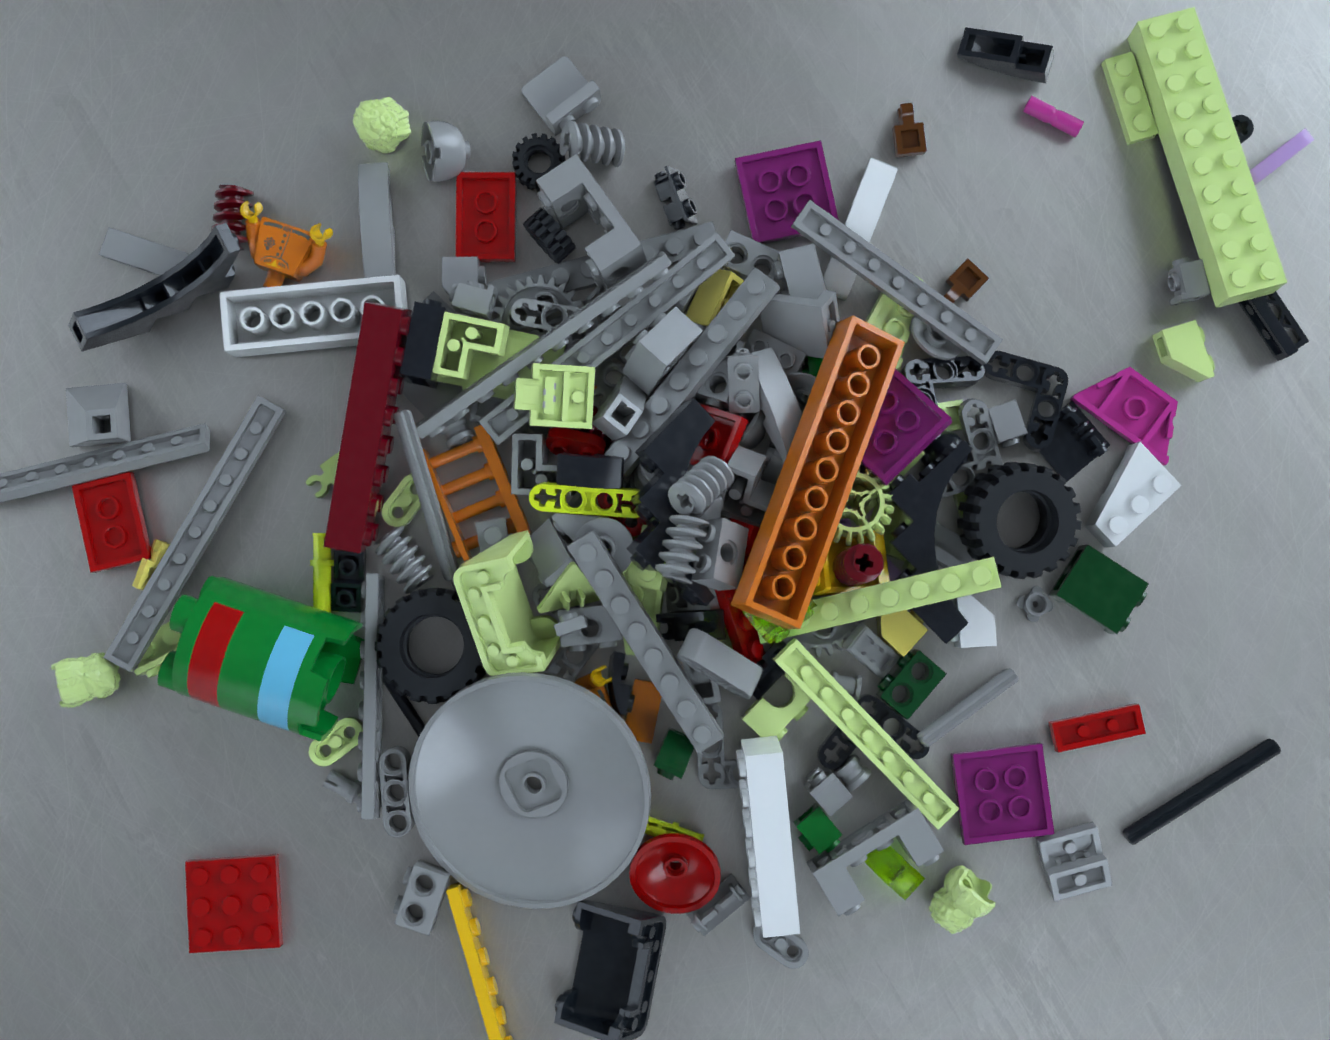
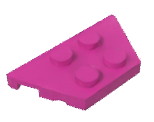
M1128 367L1078 392L1070 398L1075 404L1130 444L1141 442L1163 466L1167 465L1169 462V456H1167L1169 439H1172L1173 418L1176 416L1178 401L1137 371Z

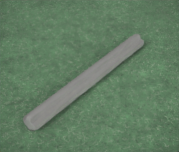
M407 409L394 413L396 426L443 578L447 581H453L454 573L459 568L412 413Z

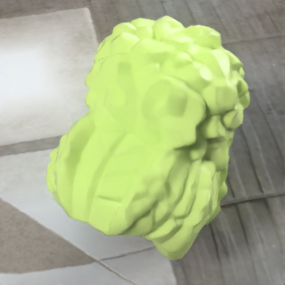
M385 97L380 100H366L360 102L359 107L355 109L354 118L352 119L353 125L360 139L371 150H377L386 154L394 152L399 143L407 139L411 134L409 112L404 110L401 105L399 106L391 97Z
M104 652L92 653L88 657L66 658L51 665V669L55 670L57 688L62 700L59 702L60 706L74 708L83 705L87 701H91L95 697L105 699L112 695L120 687L119 666L103 658L105 656Z
M963 865L950 869L944 878V887L936 891L931 900L929 910L932 912V919L951 934L962 932V930L972 925L973 919L987 915L995 907V902L988 899L992 884L986 880L979 879L971 869Z

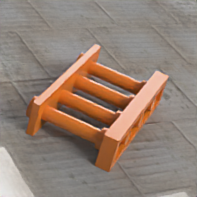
M482 425L474 427L476 436L472 437V441L431 457L429 452L423 448L437 498L455 541L451 542L452 548L457 558L462 557L465 562L472 558L469 550L479 547L478 536L474 535L465 539L458 523L498 506H501V508L506 506L511 516L506 519L508 534L526 530L529 531L530 535L532 534L517 495L511 494V480L497 446ZM476 451L478 453L484 452L488 463L483 464V468L442 485L436 468ZM488 478L490 481L496 480L499 490L495 491V495L453 512L447 495Z

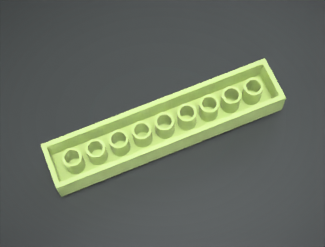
M1195 7L1138 21L1127 40L1141 76L1199 259L1203 260L1215 307L1218 308L1273 294L1287 283V279Z

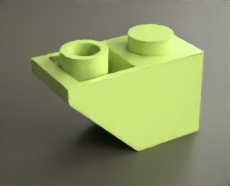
M1196 320L1164 329L1152 335L1161 364L1196 382H1201L1215 376L1213 372L1215 369L1214 361L1207 354L1204 345V331L1198 326Z

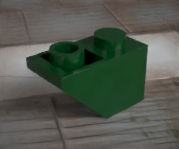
M671 727L668 728L654 757L653 766L657 767L659 775L673 780L675 776L682 779L694 750L686 734Z

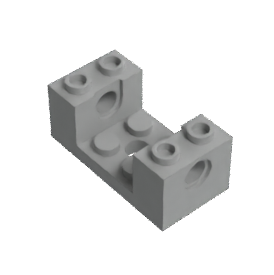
M577 154L536 180L541 190L537 195L544 205L543 209L554 220H557L562 228H565L588 212L597 225L601 223L604 227L605 235L584 248L589 257L585 263L599 289L603 286L606 290L647 262L641 242Z
M908 799L841 840L837 847L829 853L823 851L806 862L838 916L842 914L847 916L856 912L861 907L860 903L865 900L846 867L849 865L856 867L867 860L868 853L876 848L878 851H881L892 845L894 837L897 838L906 855L913 860L917 867L922 864L924 867L929 866L940 858L938 854L942 853L944 849L919 808Z

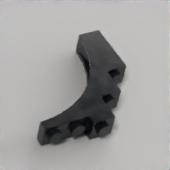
M227 223L216 225L209 236L194 252L159 277L119 297L73 312L68 326L81 351L148 333L156 319L187 311L196 297L229 288L236 275L233 262L240 252V243L237 236L230 231Z
M695 399L684 401L635 451L641 458L639 460L640 465L647 472L655 473L652 479L630 500L636 506L634 510L637 515L645 522H651L626 548L632 554L630 560L642 571L645 569L657 571L655 569L657 564H666L659 557V552L669 551V549L662 545V542L666 539H673L666 533V529L677 527L669 518L672 515H681L672 507L669 501V488L686 474L690 459L700 440L715 422ZM689 562V565L694 568L693 563ZM692 574L685 575L687 579L692 580ZM664 577L672 584L675 582L682 589L680 593L682 597L693 606L695 604L707 606L715 598L707 586L691 581L693 583L690 585Z
M965 440L958 444L952 441L941 452L944 457L936 465L930 462L919 472L918 475L921 477L919 481L911 474H908L905 478L900 474L889 484L891 491L888 494L893 495L891 497L892 502L911 521L908 525L903 521L891 532L894 538L889 543L914 567L911 572L908 569L904 570L895 580L939 570L934 537L937 510L945 487L954 471L973 449ZM952 600L912 609L945 644L968 624Z

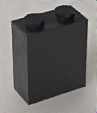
M424 299L423 303L416 301L414 303L400 374L407 383L437 389L438 374L433 373L444 311L447 312L445 307H441V302Z

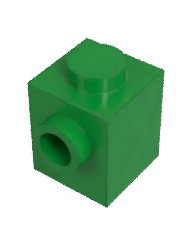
M814 803L793 822L802 833L798 839L809 851L814 848L819 854L823 851L826 853L832 851L840 843L838 838L843 835L817 803Z

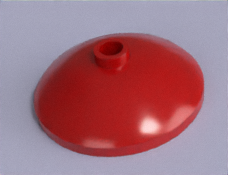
M669 833L653 837L638 848L631 860L629 878L635 894L646 905L665 913L683 914L698 910L712 900L720 885L721 869L716 855L705 843L689 835Z

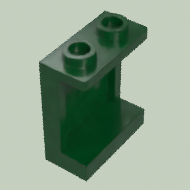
M1087 544L1080 545L1048 596L1058 602H1064L1102 626L1108 634H1118L1119 631L1123 632L1128 627L1131 621L1129 615L1134 607L1140 606L1147 596L1145 590L1149 583Z

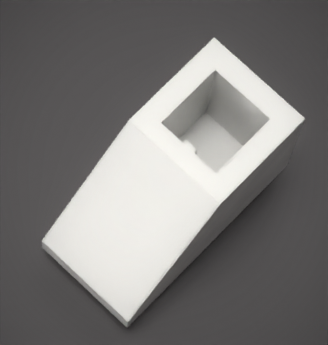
M972 595L951 599L968 622L950 640L954 642L955 647L997 646L995 615Z

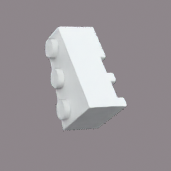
M1141 442L1128 445L1120 465L1115 469L1107 489L1101 495L1085 525L1104 548L1116 547L1182 486Z

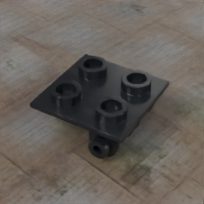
M1071 400L1060 411L1051 444L1044 450L1039 451V453L1055 472L1068 482L1097 456L1103 455L1108 450L1107 448L1110 444ZM1043 424L1034 434H1031V437L1035 438L1034 443L1039 444L1042 440H1045L1041 436L1042 428L1045 425L1050 427V424Z

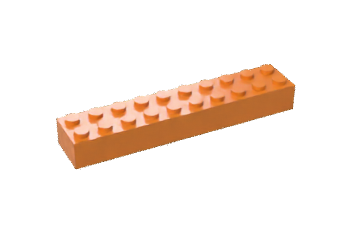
M854 315L836 323L733 597L732 606L784 629L801 628L905 344L904 341Z

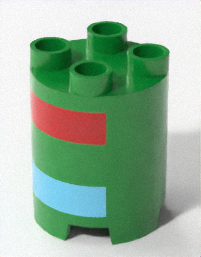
M210 576L203 584L198 598L184 594L178 599L173 608L169 626L171 630L181 633V637L176 651H170L165 657L158 673L157 683L161 687L176 691L178 694L317 741H323L338 722V716L324 710L326 705L334 698L341 682L355 684L362 662L360 644L365 639L353 633L361 629L363 623L226 577Z

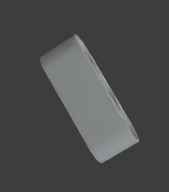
M695 628L689 630L677 655V658L689 667L735 695L746 699L752 697L763 673V669L709 634Z
M395 746L386 750L379 758L383 825L388 835L397 838L407 834L415 825L410 806L408 786L411 755L402 746ZM391 753L401 757L402 765L399 769L393 768L389 764ZM393 784H399L403 787V798L399 799L392 795L391 786ZM394 815L404 816L407 822L406 828L401 829L395 826L393 822Z

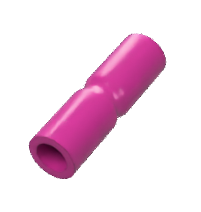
M1032 95L1023 110L1024 113L1044 123H1050L1054 128L1073 137L1078 135L1084 121L1062 110H1057L1054 106Z

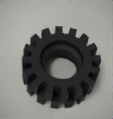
M537 133L531 134V139L525 136L522 138V144L517 143L515 146L516 152L513 151L512 165L516 177L523 186L526 185L529 190L536 188L537 192H540L541 190L536 180L566 160L565 155L562 156L560 154V143L557 144L555 138L551 136L548 139L547 134L543 133L541 137H537ZM535 153H544L549 156L551 164L545 172L536 173L529 168L528 161Z
M539 208L523 223L526 231L536 241L538 246L557 264L561 263L576 249L575 244L566 234V231L543 208Z

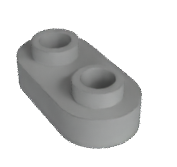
M754 926L753 937L757 946L788 968L796 969L806 963L809 955L808 948L804 940L798 935L763 938L761 927ZM790 946H796L798 951L794 955H789L787 949Z

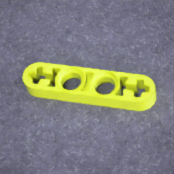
M541 482L530 491L529 502L533 508L542 512L639 518L637 513L632 510L631 505L622 504V511L616 510L619 502L618 494H623L621 501H630L640 489L588 488ZM542 489H546L547 495L556 496L558 494L557 489H561L560 506H556L557 499H548L545 504H541V499L536 498V494H539ZM569 491H577L581 494L583 501L580 506L571 507L567 504L565 497ZM600 493L609 494L613 499L612 507L609 509L598 507L596 504L597 495Z

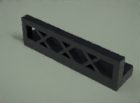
M1276 291L1268 295L1270 300L1265 295L1238 302L1277 361L1291 356L1299 351L1298 348L1309 342ZM1269 305L1276 307L1279 312L1278 318ZM1285 329L1291 330L1298 341L1294 343Z

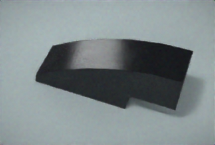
M965 27L957 56L995 72L1046 83L1054 59V50L1052 45L1025 42L1021 35Z

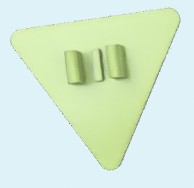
M570 562L537 606V610L539 613L564 608L570 610V607L578 605L584 607V604L596 602L600 599L576 562Z

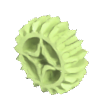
M859 467L853 483L861 485L868 490L856 492L851 489L848 500H853V504L855 501L859 503L858 509L856 511H852V508L849 510L847 508V500L841 519L849 518L860 527H847L839 523L834 537L835 543L840 541L841 536L846 537V546H851L852 538H856L857 544H864L863 536H866L870 542L875 541L873 530L883 535L885 529L882 524L890 525L892 521L886 514L894 513L895 507L887 504L893 501L891 499L893 495L884 494L889 490L890 485L885 486L882 484L879 486L880 480L876 476L871 478L869 469H866L865 474L859 473ZM876 499L878 513L868 523L864 508L870 504V501Z

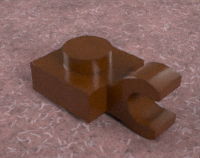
M912 103L900 104V108L897 109L900 125H895L892 128L895 156L898 158L923 155L927 152L923 122H914Z
M967 258L946 280L951 289L944 297L954 303L961 296L967 302L989 277Z

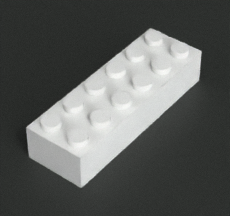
M400 275L219 292L224 351L233 357L357 346L365 302L408 309L406 283Z
M777 736L741 739V749L736 750V758L740 777H744V779H739V788L743 808L747 807L742 809V817L746 833L745 847L749 863L748 877L752 893L751 906L755 927H761L763 938L800 934L783 751Z

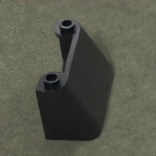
M581 900L577 902L572 915L576 929L583 931L573 987L557 998L554 1023L600 1040L636 1039L643 1034L649 1020L665 936L666 918L651 912L590 900Z

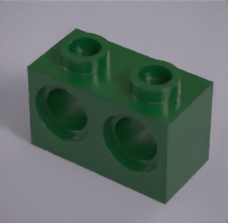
M916 649L912 652L909 651L904 657L901 656L896 663L899 666L892 675L888 673L877 685L880 690L876 695L907 720L947 674L920 650ZM921 662L925 667V674L920 679H915L911 672L914 664ZM902 685L906 690V696L902 701L896 702L892 697V691L896 686Z

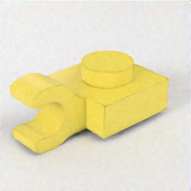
M158 539L153 541L151 560L142 558L132 584L133 587L140 590L145 588L170 544Z

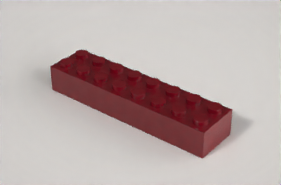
M364 303L324 547L360 554L368 546H371L372 541L376 542L379 524L375 523L377 512L381 513L384 504V495H381L380 491L382 483L387 482L389 475V466L385 465L387 454H391L393 450L394 436H390L392 424L396 425L394 413L399 411V407L395 406L397 394H402L405 379L400 376V370L411 322L412 310L380 303Z

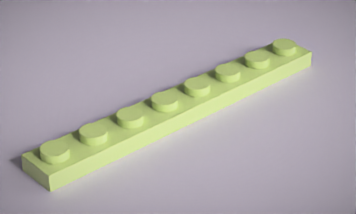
M990 557L811 600L800 629H784L755 615L754 618L760 644L994 590L1002 588L995 558Z
M793 638L773 658L779 667L897 789L919 808L920 812L936 829L939 830L959 810L953 801L797 639Z

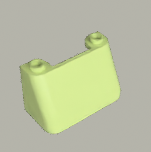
M528 530L513 533L464 562L455 571L453 576L454 585L486 673L490 676L505 673L545 671L561 646L560 636L557 637L554 628L558 621L549 615L533 616L516 564L527 561L533 553V543Z

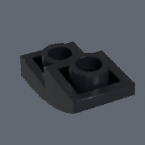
M566 452L558 454L557 484L588 488H623L624 457L602 454L589 456Z
M338 549L334 550L331 611L362 612L364 599L361 594L362 582L365 581L366 549L360 554Z
M614 651L609 659L608 679L610 677L613 679L608 683L611 707L623 718L627 712L631 713L635 695L630 694L632 685L620 683L621 680L625 681L628 673L629 663L624 662L626 653Z

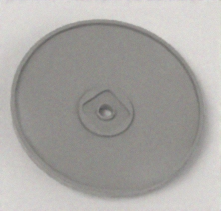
M505 673L479 680L463 688L450 697L427 722L414 747L408 777L410 806L417 829L428 850L437 862L462 885L487 899L505 905L531 909L554 908L576 903L596 894L613 882L629 865L642 842L648 824L651 808L650 776L646 760L634 734L617 712L600 697L578 684L556 676L542 673ZM531 776L540 779L542 787L539 789L530 787L527 783V778Z

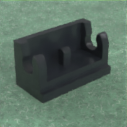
M723 609L674 611L656 614L657 623H667L668 625L667 633L661 634L664 640L675 639V641H684L691 628L701 630L717 640H726Z

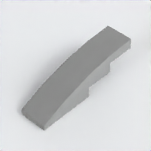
M388 162L359 164V214L364 278L395 275V229L392 217Z
M771 347L749 354L759 356L760 407L766 416L763 425L783 462H785L802 413L787 376Z

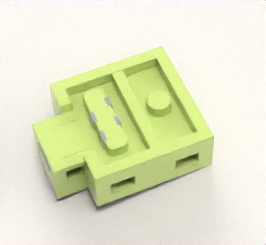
M533 363L531 366V379H515L514 410L529 411V426L592 429L595 367Z

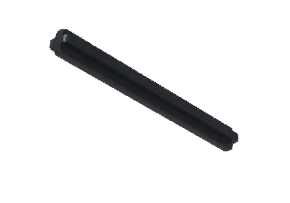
M1274 739L1265 740L1123 830L1125 838L1130 844H1137L1280 754L1281 748Z

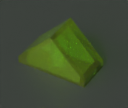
M891 845L881 851H878L876 848L867 854L868 858L864 861L904 900L926 879Z

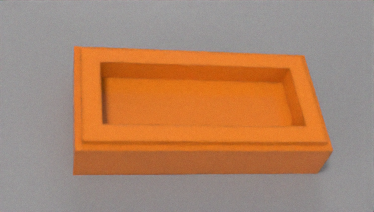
M635 678L632 690L635 699L631 713L628 712L626 724L637 741L652 744L662 696L653 682Z

